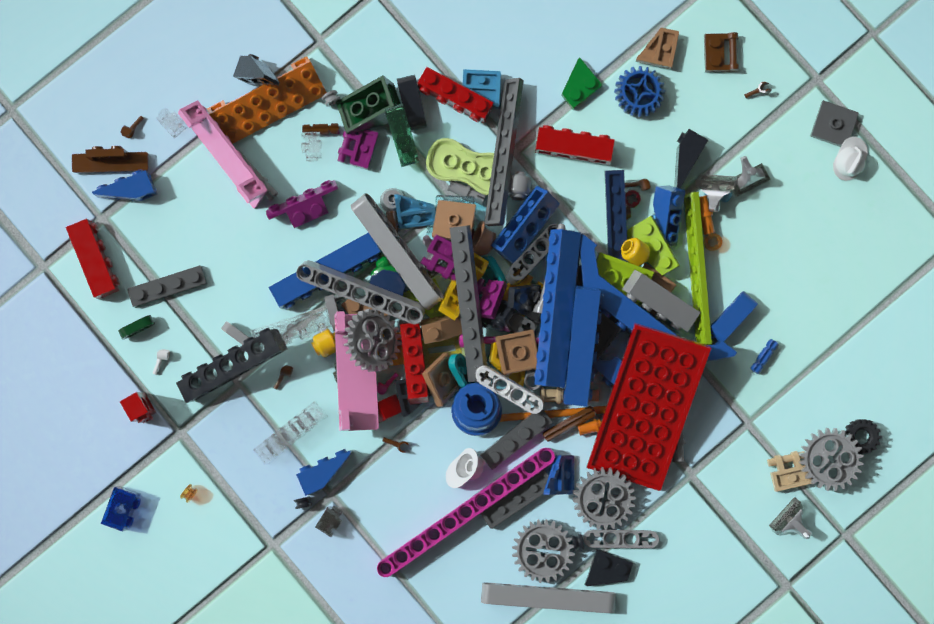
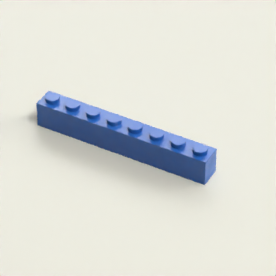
M555 229L550 232L534 385L565 388L581 232Z

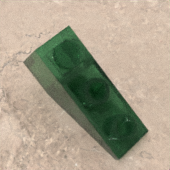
M403 104L384 109L401 167L420 162Z

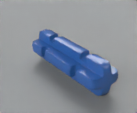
M770 339L750 369L754 373L759 374L779 344L775 340Z

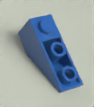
M137 170L132 173V176L117 178L114 180L115 183L100 185L96 188L97 190L92 191V194L98 198L143 201L158 195L152 178L146 170Z
M670 185L656 186L653 201L656 223L669 246L674 247L678 243L685 190Z
M346 449L336 452V457L330 460L328 456L318 460V465L312 468L310 464L300 468V473L296 474L305 496L326 487L350 457L352 451L347 452Z

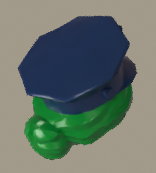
M387 257L379 258L376 262L377 267L371 272L370 284L403 296L406 286L404 280ZM375 296V300L377 302H384V299L381 296Z

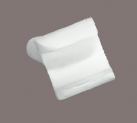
M161 349L157 352V363L153 374L157 375L162 360L169 359L170 350Z

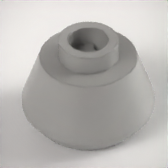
M389 188L382 193L380 204L384 211H397L394 195L405 196L401 190Z

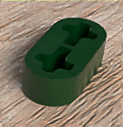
M147 315L122 327L118 332L121 339L125 340L155 325V322L151 315Z

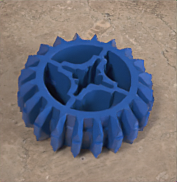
M639 66L637 71L634 67H631L630 72L625 70L624 76L620 75L618 78L620 81L615 83V86L618 88L614 90V93L619 94L615 97V100H621L618 106H625L624 113L628 109L631 110L630 116H633L635 112H637L638 117H641L642 112L645 116L649 115V111L655 113V107L660 108V102L664 101L662 95L665 94L666 90L661 88L665 84L664 82H658L661 76L655 77V70L652 73L648 72L649 67H646L645 71H642V66ZM641 78L637 84H627L632 79ZM647 81L652 85L654 92L647 87ZM642 84V93L637 99V90L640 88ZM625 90L633 96V103L627 98ZM642 99H652L648 104L638 105Z

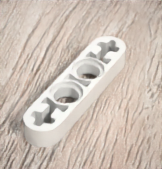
M481 366L476 370L477 381L532 414H537L543 409V402L538 395L488 366ZM488 371V376L493 379L492 385H490V379L486 377L481 379V372L485 373ZM499 380H504L507 385L505 389L499 390L496 388V383ZM521 390L523 392L522 398L514 399L512 397L513 392ZM527 395H529L528 399L535 402L537 400L539 406L531 408V404L526 401Z

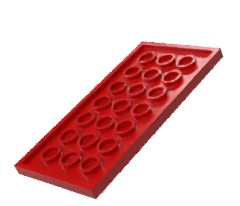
M635 323L586 468L592 470L595 468L598 472H601V467H603L605 472H608V469L611 467L613 474L617 470L620 472L619 477L625 474L626 481L630 480L632 483L661 491L711 347Z

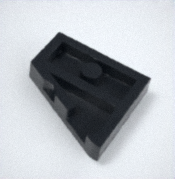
M596 549L584 585L595 586L626 582L634 563Z

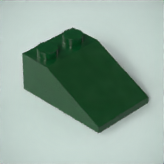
M384 75L336 101L346 134L388 124L405 115L394 83Z

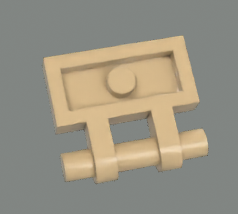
M792 451L788 455L781 456L779 454L775 455L774 458L767 459L768 467L775 465L777 467V471L770 472L775 492L811 484L812 477L809 479L805 478L808 472H802L801 469L805 465L799 463L801 459H804V457L799 456V453H804L805 451ZM793 462L794 467L784 469V463Z

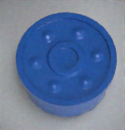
M480 383L467 384L458 391L452 403L451 413L455 425L462 432L471 436H482L490 433L497 427L502 416V406L495 392Z

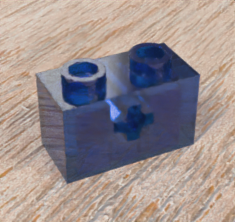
M115 486L101 524L122 532L128 528L130 529L134 522V517H132L134 510H137L141 503L139 498L141 493L121 486ZM123 506L126 512L121 513L122 510L119 507Z

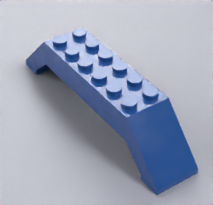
M582 233L578 257L580 286L600 288L601 294H604L603 305H599V311L622 328L620 332H627L629 339L635 323L677 336L599 276L595 255L597 244ZM723 341L707 345L711 347L707 362L727 359L737 354L734 349Z

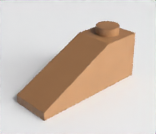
M460 313L455 321L443 315L423 319L420 322L424 344L443 341L462 334Z

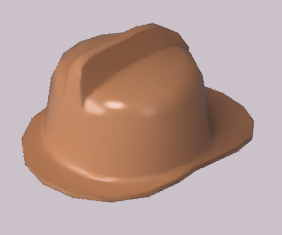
M483 220L477 225L472 240L473 252L480 256L486 255L492 250L491 244L497 237L496 233L485 227Z

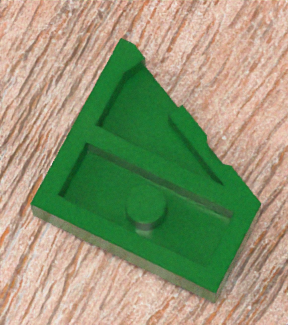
M579 57L561 96L573 110L603 85Z

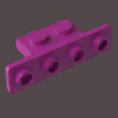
M327 180L315 189L309 188L297 197H289L284 203L271 205L266 210L268 220L287 213L293 227L297 228L328 214L329 212L321 196L338 189L335 180Z

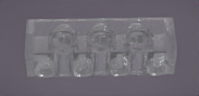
M313 401L255 447L253 451L264 465H268L325 420L328 415L317 401Z

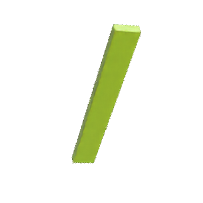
M691 192L684 197L692 303L693 308L701 312L694 322L695 338L698 343L710 345L712 344L700 199L699 192Z

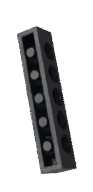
M266 328L259 332L260 336L244 340V345L240 347L236 345L228 349V354L224 356L220 354L212 358V363H204L196 367V372L192 373L190 371L182 375V379L176 382V385L185 403L200 399L288 350L279 330ZM261 343L264 345V351L260 349ZM245 351L248 354V360L244 356ZM229 361L233 364L232 369L229 366ZM214 369L217 372V377L214 376ZM198 378L201 379V386L198 383Z

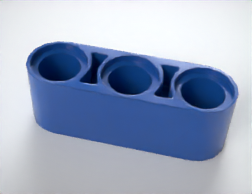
M742 291L710 326L711 335L718 342H724L754 310L758 303L745 291Z

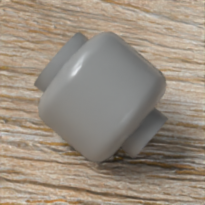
M516 171L511 175L508 193L510 199L523 201L530 195L532 180L526 176L525 172Z

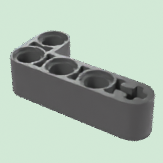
M558 224L548 226L513 263L506 273V280L509 284H520L548 254L549 232L557 229ZM537 245H542L545 251L538 250ZM524 258L531 259L533 264H527ZM520 268L522 271L515 277L513 274Z

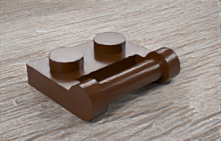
M737 32L704 34L705 72L740 71L739 64H737V40L739 39ZM724 41H729V65H725Z

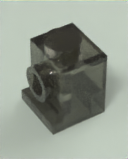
M334 505L332 508L328 506L315 528L329 537H333L335 533L332 530H337L342 520L340 517L343 511Z

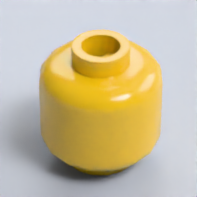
M638 238L626 240L621 247L622 258L631 264L640 266L649 259V246Z
M325 329L313 336L311 344L318 356L321 355L326 358L336 352L335 332L332 333L329 329Z

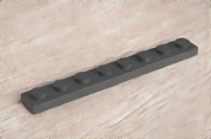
M521 78L504 80L485 216V225L489 227L502 226L505 222L524 80Z
M467 225L451 227L450 235L468 382L477 381L476 370L481 366H487L471 227ZM488 371L480 373L481 379L485 377L489 379Z

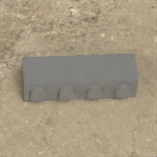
M636 270L633 271L622 290L628 293L626 297L634 302L637 300L641 301V307L649 312L653 309L657 312L655 316L664 322L668 319L671 321L670 326L678 331L682 328L688 332L701 313Z

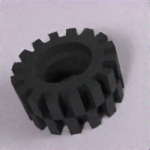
M856 419L849 422L850 424L845 427V436L848 434L852 435L850 441L856 440L855 434L859 429H864L869 434V439L866 443L860 444L857 442L855 447H862L858 454L872 453L873 450L877 449L876 446L881 443L879 442V439H882V435H879L881 431L877 429V424L872 423L873 421Z

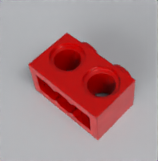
M135 392L119 401L131 422H138V424L142 422L144 424L153 419L152 415L157 413L144 392Z

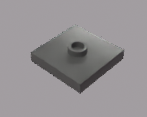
M823 100L820 104L810 137L841 147L843 142L851 137L859 112Z

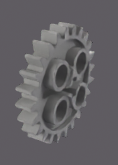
M366 309L359 311L357 315H353V320L347 322L350 327L344 329L348 332V335L343 336L344 339L348 340L347 343L343 344L349 347L346 354H352L350 361L356 360L355 366H361V370H368V372L388 369V366L393 365L392 360L398 359L395 353L401 352L397 348L402 343L397 341V338H400L401 335L396 334L399 327L394 328L395 320L389 321L390 315L384 316L383 312H378L375 309Z
M825 428V433L818 429V436L811 433L812 440L805 439L808 445L801 446L805 452L799 453V456L804 457V460L799 461V463L805 465L801 471L808 472L805 478L809 479L812 477L810 483L814 485L818 482L817 488L821 489L824 485L826 491H829L830 486H832L834 491H837L838 485L842 489H845L844 483L852 485L850 479L857 480L855 472L861 473L862 471L858 469V466L864 465V463L859 461V458L864 457V455L858 454L862 447H855L858 441H850L852 435L848 434L845 436V430H841L838 434L837 428H833L832 433L829 428ZM831 440L834 446L830 451H827L825 444ZM842 445V449L837 452L839 446ZM847 452L849 460L843 463L841 455ZM819 455L822 459L821 464L815 466L813 459ZM829 455L833 456L835 460L833 463L829 462ZM825 467L823 473H820V470ZM831 468H836L837 475L834 478L829 477V470Z
M601 467V472H597L594 468V474L592 475L587 471L588 478L581 476L582 484L576 483V487L579 490H573V494L578 496L573 498V502L578 503L574 506V509L580 510L577 516L581 517L584 515L583 523L589 520V527L596 524L597 530L600 529L601 525L604 526L605 530H607L608 525L615 529V523L622 526L621 519L628 521L626 514H633L630 507L636 506L631 501L636 499V496L631 494L635 491L634 487H629L632 484L631 481L624 482L626 475L624 474L619 477V470L613 474L611 467L608 469V472H605L603 467ZM607 482H609V486L606 492L608 499H605L603 506V514L600 515L599 512L602 507L601 498L604 497L605 485ZM599 483L602 485V488L599 491H594L591 489L592 486ZM618 487L621 489V492L618 495H613L611 490ZM591 502L598 504L597 508L593 510L587 506ZM610 506L617 508L616 512L612 514L606 510Z
M537 519V525L530 521V528L523 525L524 532H517L520 538L513 539L518 543L512 546V549L517 550L516 553L512 554V557H518L514 564H521L518 571L525 570L524 577L531 574V581L538 577L539 583L542 582L543 578L549 583L550 577H553L556 581V574L564 576L562 570L569 571L566 564L573 563L569 556L575 555V553L570 551V549L574 548V545L568 543L572 540V537L566 538L565 536L568 531L561 532L562 525L560 524L556 528L555 521H552L550 525H548L547 519L544 520V524H541L540 520ZM532 535L540 537L537 545L529 543V538ZM557 537L559 544L556 547H550V538ZM542 546H545L547 550L560 551V554L545 552L544 556H541L539 551H527L526 548L542 549ZM534 554L538 557V560L535 564L531 565L527 562V558L529 555ZM552 556L556 557V565L553 567L548 566L547 559Z

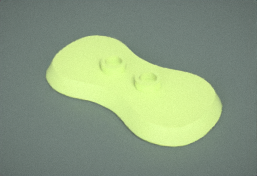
M442 138L435 141L430 147L427 154L426 167L428 172L438 180L461 181L470 185L479 193L488 195L494 153L473 152L456 140Z

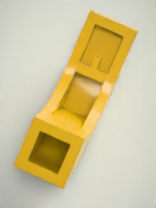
M474 253L478 281L484 275L489 262ZM451 280L443 294L444 299L440 301L441 305L438 311L455 321L459 316L460 310L456 280Z

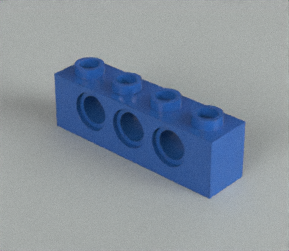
M536 186L491 244V247L504 259L514 263L543 228L560 203L547 190Z

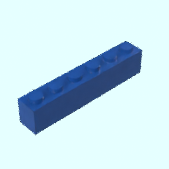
M366 233L315 262L344 274L350 271L354 273L362 269V265L369 261L371 264L377 261L382 253L371 235ZM308 267L303 268V272L305 274H311V271ZM296 272L268 287L279 308H285V310L296 305L295 301L299 299H308L315 290H324L301 281L297 277ZM321 274V279L328 282L329 277L326 274Z
M576 286L563 395L565 405L587 407L588 401L592 400V390L589 389L590 382H594L595 371L592 370V363H596L597 352L594 351V346L599 342V332H596L597 325L601 324V313H598L599 305H603L604 294H601L600 288Z

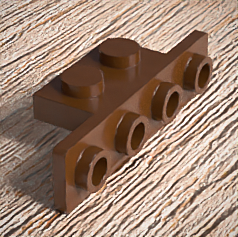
M93 146L92 149H85V153L72 154L73 173L149 170L147 152H128L122 146H111V149Z

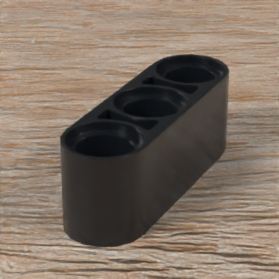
M415 74L397 78L408 131L427 127Z

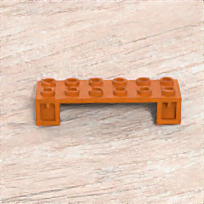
M307 56L291 64L292 70L277 77L280 82L279 86L262 85L228 104L222 100L207 108L208 114L218 123L219 128L229 137L232 144L312 103L327 93Z

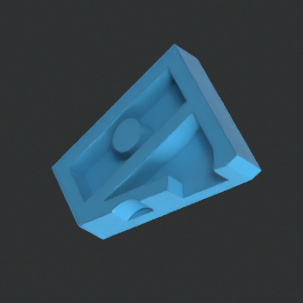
M463 69L462 86L494 102L493 107L499 109L501 71Z
M398 194L394 195L400 229L434 225L436 215L434 204Z

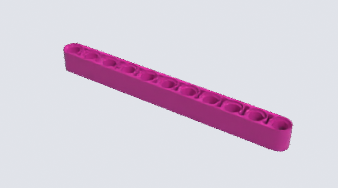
M545 447L533 453L383 558L377 565L378 574L381 577H389L549 466L555 459L554 452L550 448ZM543 451H549L551 454V458L547 462L542 461L540 458ZM527 462H533L535 465V469L531 473L526 472L524 469ZM512 473L519 475V481L515 484L510 483L508 480L509 475ZM496 484L503 486V492L500 495H496L492 491L493 486ZM480 495H484L488 499L487 504L484 506H480L476 502ZM465 506L470 507L472 510L471 515L468 517H464L460 513L461 509ZM447 518H453L456 521L453 528L445 526ZM431 529L439 531L440 536L437 539L429 537ZM416 540L422 541L424 544L423 549L415 550L413 542ZM400 551L405 552L408 556L404 562L397 559V553ZM389 563L391 571L388 573L383 572L381 564Z

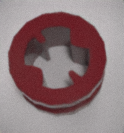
M635 190L626 192V207L635 208L641 201L639 192ZM627 196H636L634 199H637V202L630 204Z

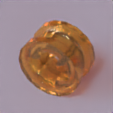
M716 233L709 234L704 240L705 248L709 251L718 250L722 246L721 236ZM714 237L717 239L715 242L718 241V245L716 244L711 247V243H708V240Z
M189 484L180 495V498L186 499V503H189L196 495L198 489L192 488V484Z

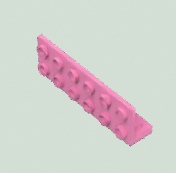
M198 100L179 109L178 114L189 128H192L236 185L237 191L247 203L256 208L267 192L266 186L256 176L253 168L245 162L242 154L235 149L229 137L221 131L218 123L211 118L207 109Z
M339 311L334 315L339 431L377 430L379 423L376 372L361 370V366H355L356 360L350 361L352 354H346L349 347L343 345L348 342L347 339L343 338V336L348 335V332L344 329L350 327L347 322L353 320L352 316L357 314H345V311Z

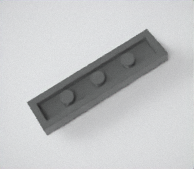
M199 265L128 288L127 291L132 307H137L205 285L207 282L202 266Z
M543 409L537 414L531 413L484 450L480 456L493 470L553 422Z
M542 470L480 513L490 529L544 494L549 477L545 470Z

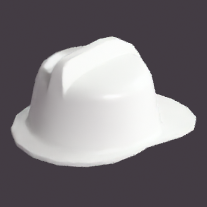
M849 137L841 145L833 163V171L839 179L844 181L852 180L864 170L868 151L865 142L861 138Z
M465 449L448 466L445 477L446 483L449 487L459 488L468 480L478 479L483 472V466L486 464V461L478 456L474 449Z

